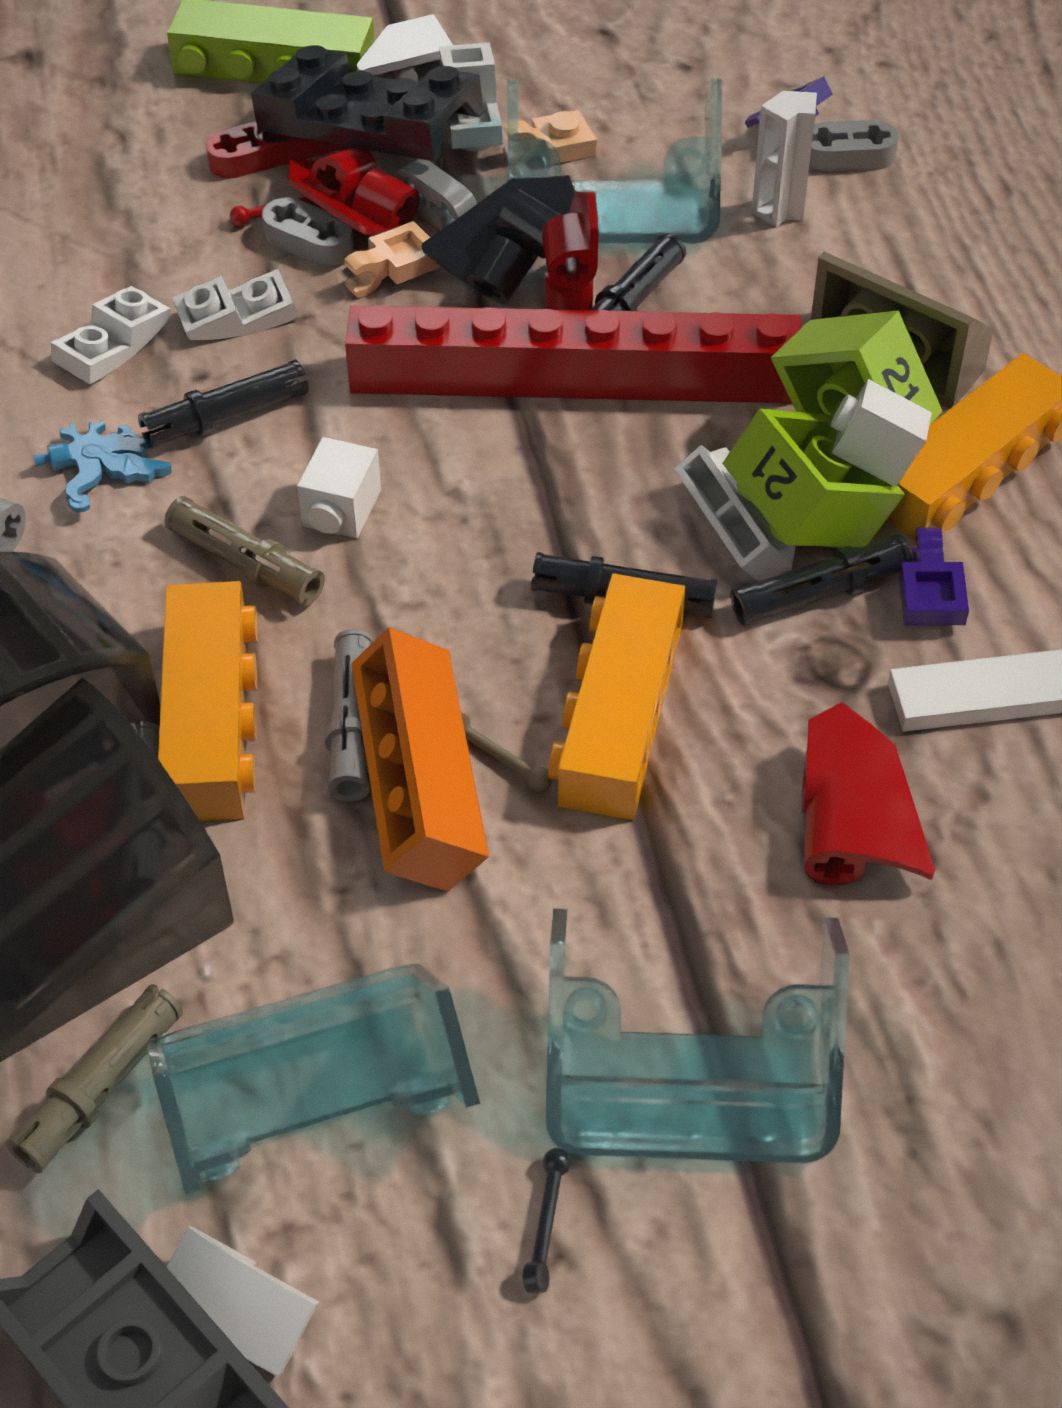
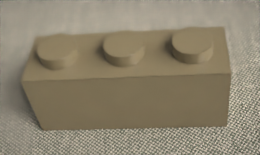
M824 251L818 257L811 320L899 311L938 402L949 408L955 406L985 371L994 329L971 316Z

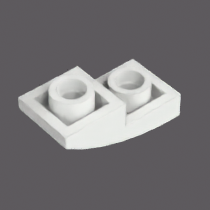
M279 269L253 278L231 290L228 289L223 277L219 276L172 298L189 340H216L244 336L282 325L300 317Z
M132 286L119 290L115 294L92 304L91 324L80 327L76 331L51 342V361L86 383L92 384L119 368L139 352L170 319V308Z
M189 1226L167 1268L247 1360L279 1377L283 1373L319 1301L255 1267L257 1262Z

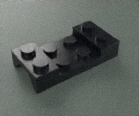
M318 45L299 49L296 55L278 70L272 72L269 78L251 92L258 131L428 161H435L440 156L445 123L453 113L480 117L484 113L480 75L459 72L457 68L452 66H440L430 70L420 82L416 83L410 78L393 80L374 77L366 71L350 73L347 54L326 51L324 47Z

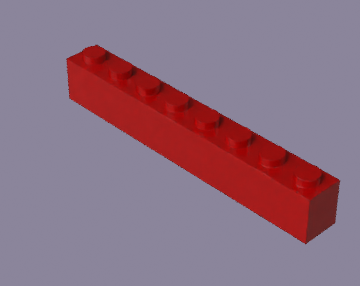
M350 305L345 340L350 394L792 404L771 357L801 329V315Z

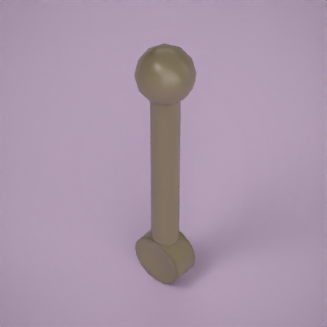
M461 713L468 741L527 778L528 785L532 790L542 792L550 788L552 779H548L547 768H534L473 729L469 717Z

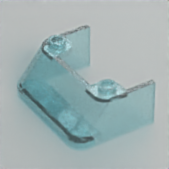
M518 79L507 80L508 181L512 178L561 176L560 157L556 148L550 142L541 138H519ZM711 79L706 83L705 137L682 138L668 148L663 162V180H571L575 191L596 192L599 226L598 244H654L657 238L664 233L677 236L683 244H696L708 240L716 232L720 223L722 79Z
M553 908L549 967L546 1128L550 1138L559 1148L571 1154L589 1156L783 1163L814 1162L825 1157L833 1150L839 1139L841 1126L850 953L838 918L824 917L820 985L793 984L782 987L774 992L763 1008L761 1036L621 1032L620 1001L615 991L608 984L591 977L566 976L567 909Z
M420 964L402 965L180 1029L160 1036L147 1044L154 1082L185 1195L200 1190L198 1180H214L238 1171L241 1168L239 1158L248 1154L252 1149L250 1143L387 1101H390L396 1107L407 1106L409 1114L412 1116L429 1114L451 1104L450 1095H454L466 1108L480 1104L450 988Z

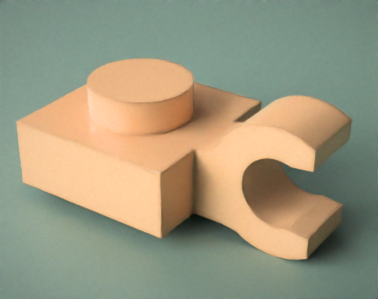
M579 110L560 111L549 116L531 119V127L522 120H514L504 125V131L510 142L519 141L514 145L503 147V153L512 165L523 164L538 157H544L548 165H554L596 156L597 139Z
M412 221L368 238L369 250L353 252L344 259L345 265L357 275L345 280V286L355 297L361 298L373 293L387 276L396 284H400L440 268V265L423 253L421 247L422 243L430 237Z

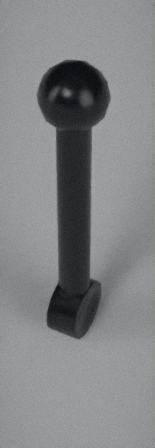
M561 1148L550 1149L545 1153L542 1160L547 1178L532 1261L526 1263L523 1269V1284L528 1293H544L549 1286L550 1277L546 1262L561 1177L569 1171L571 1166L568 1152Z

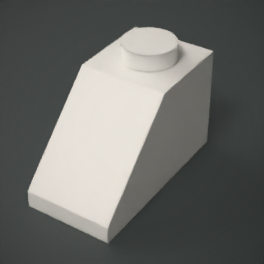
M434 14L386 26L358 62L357 71H366L374 77L393 80L410 78L418 83L430 70L440 67L439 46H450L453 44Z

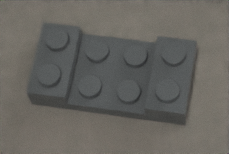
M99 1189L86 1199L71 1236L22 1276L0 1279V1328L66 1408H289Z

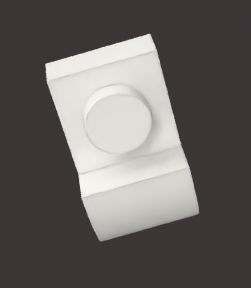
M490 42L439 46L440 66H452L457 68L459 72L480 75L484 110L480 117L453 113L445 123L448 144H451L452 149L462 148L467 151H482L492 145H503L502 122L496 100L495 62Z

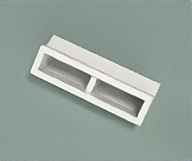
M782 91L761 106L751 213L774 227H778L786 220L803 221L817 93Z
M700 445L674 468L742 570L756 581L792 570L796 546L786 545L775 538L769 530V522L754 503L748 501L739 493L736 480L722 464L730 453L727 447L710 452L703 445Z

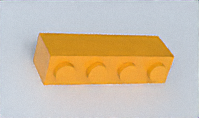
M1022 353L931 423L925 444L897 484L905 495L886 519V522L915 542L916 528H941L942 531L947 532L957 524L964 511L976 501H986L995 493L1001 481L1013 471L1017 470L1020 472L1026 469L1034 460L1039 450L1051 441L1059 442L1062 439V376L1027 354Z
M612 573L606 598L595 597L589 624V632L595 633L593 644L582 643L576 668V680H581L582 684L579 692H568L564 706L562 728L569 729L565 742H554L549 761L548 779L558 780V807L634 821L682 629L685 597L684 585Z
M241 581L166 585L157 788L166 824L244 819L245 793L256 792L255 757L253 753L245 754V742L256 741L255 704L254 702L246 703V691H257L255 653H247V643L258 642V622L256 606H245Z

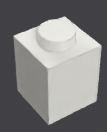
M868 379L856 398L849 394L845 396L832 419L830 427L838 430L832 454L896 487L927 440L932 412Z
M322 437L297 485L303 527L316 529L326 534H337L358 539L381 492L378 449Z

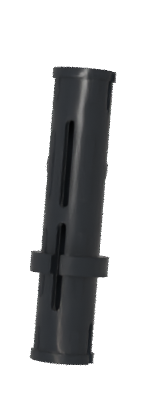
M661 234L655 243L629 268L615 285L605 286L596 295L595 305L590 310L638 311L637 307L686 257V247L683 242L673 234Z
M294 359L287 364L202 394L198 390L187 392L184 394L182 401L147 413L138 414L139 426L141 428L146 426L148 431L142 432V435L147 445L153 449L160 444L193 432L201 436L213 432V425L298 395L307 394L309 391L308 380L299 382L296 379L306 375L299 361Z
M901 534L893 535L889 539L857 549H853L851 546H844L835 549L833 557L786 571L742 588L732 589L730 591L733 611L739 623L745 626L758 619L798 608L843 591L848 595L862 592L867 583L900 572L902 562H913L912 554L907 541ZM866 562L869 563L868 567L861 568L835 578L831 576V574L837 573ZM806 582H812L811 586L778 597L773 596V593Z
M543 552L536 553L532 572L535 573V576L531 579L532 591L542 590L584 597V603L593 605L596 596L606 598L613 573L684 585L683 613L712 618L717 579L707 580L604 564V557L592 556L590 561L546 555Z

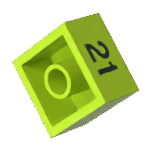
M899 311L809 320L771 357L796 412L835 415L845 396L849 394L856 398L868 379L932 412L930 424L943 412Z
M760 408L722 463L736 480L739 493L748 501L754 503L769 522L768 527L773 536L786 545L828 546L832 548L844 546L863 547L868 545L904 497V492L898 485L895 487L832 454L838 431L830 427L834 415Z

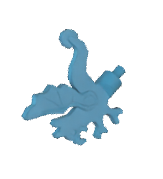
M100 421L97 424L89 422V432L85 435L79 434L76 431L75 423H70L69 428H61L59 430L60 437L71 441L70 444L58 443L47 445L48 453L33 455L35 466L50 464L52 471L77 465L79 473L66 484L68 506L76 513L86 512L90 509V498L81 493L94 487L102 479V469L111 479L120 478L126 484L134 481L149 483L155 477H164L171 474V463L144 458L146 457L145 449L150 447L145 439L138 438V434L131 432V428L127 425L118 426V432L121 434L112 432L108 436L99 435L105 431L104 421Z

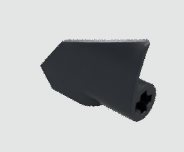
M570 176L510 179L455 221L423 242L421 246L423 253L482 295L497 303L507 304L537 258H545L542 241L543 227L554 217L569 213L575 193Z

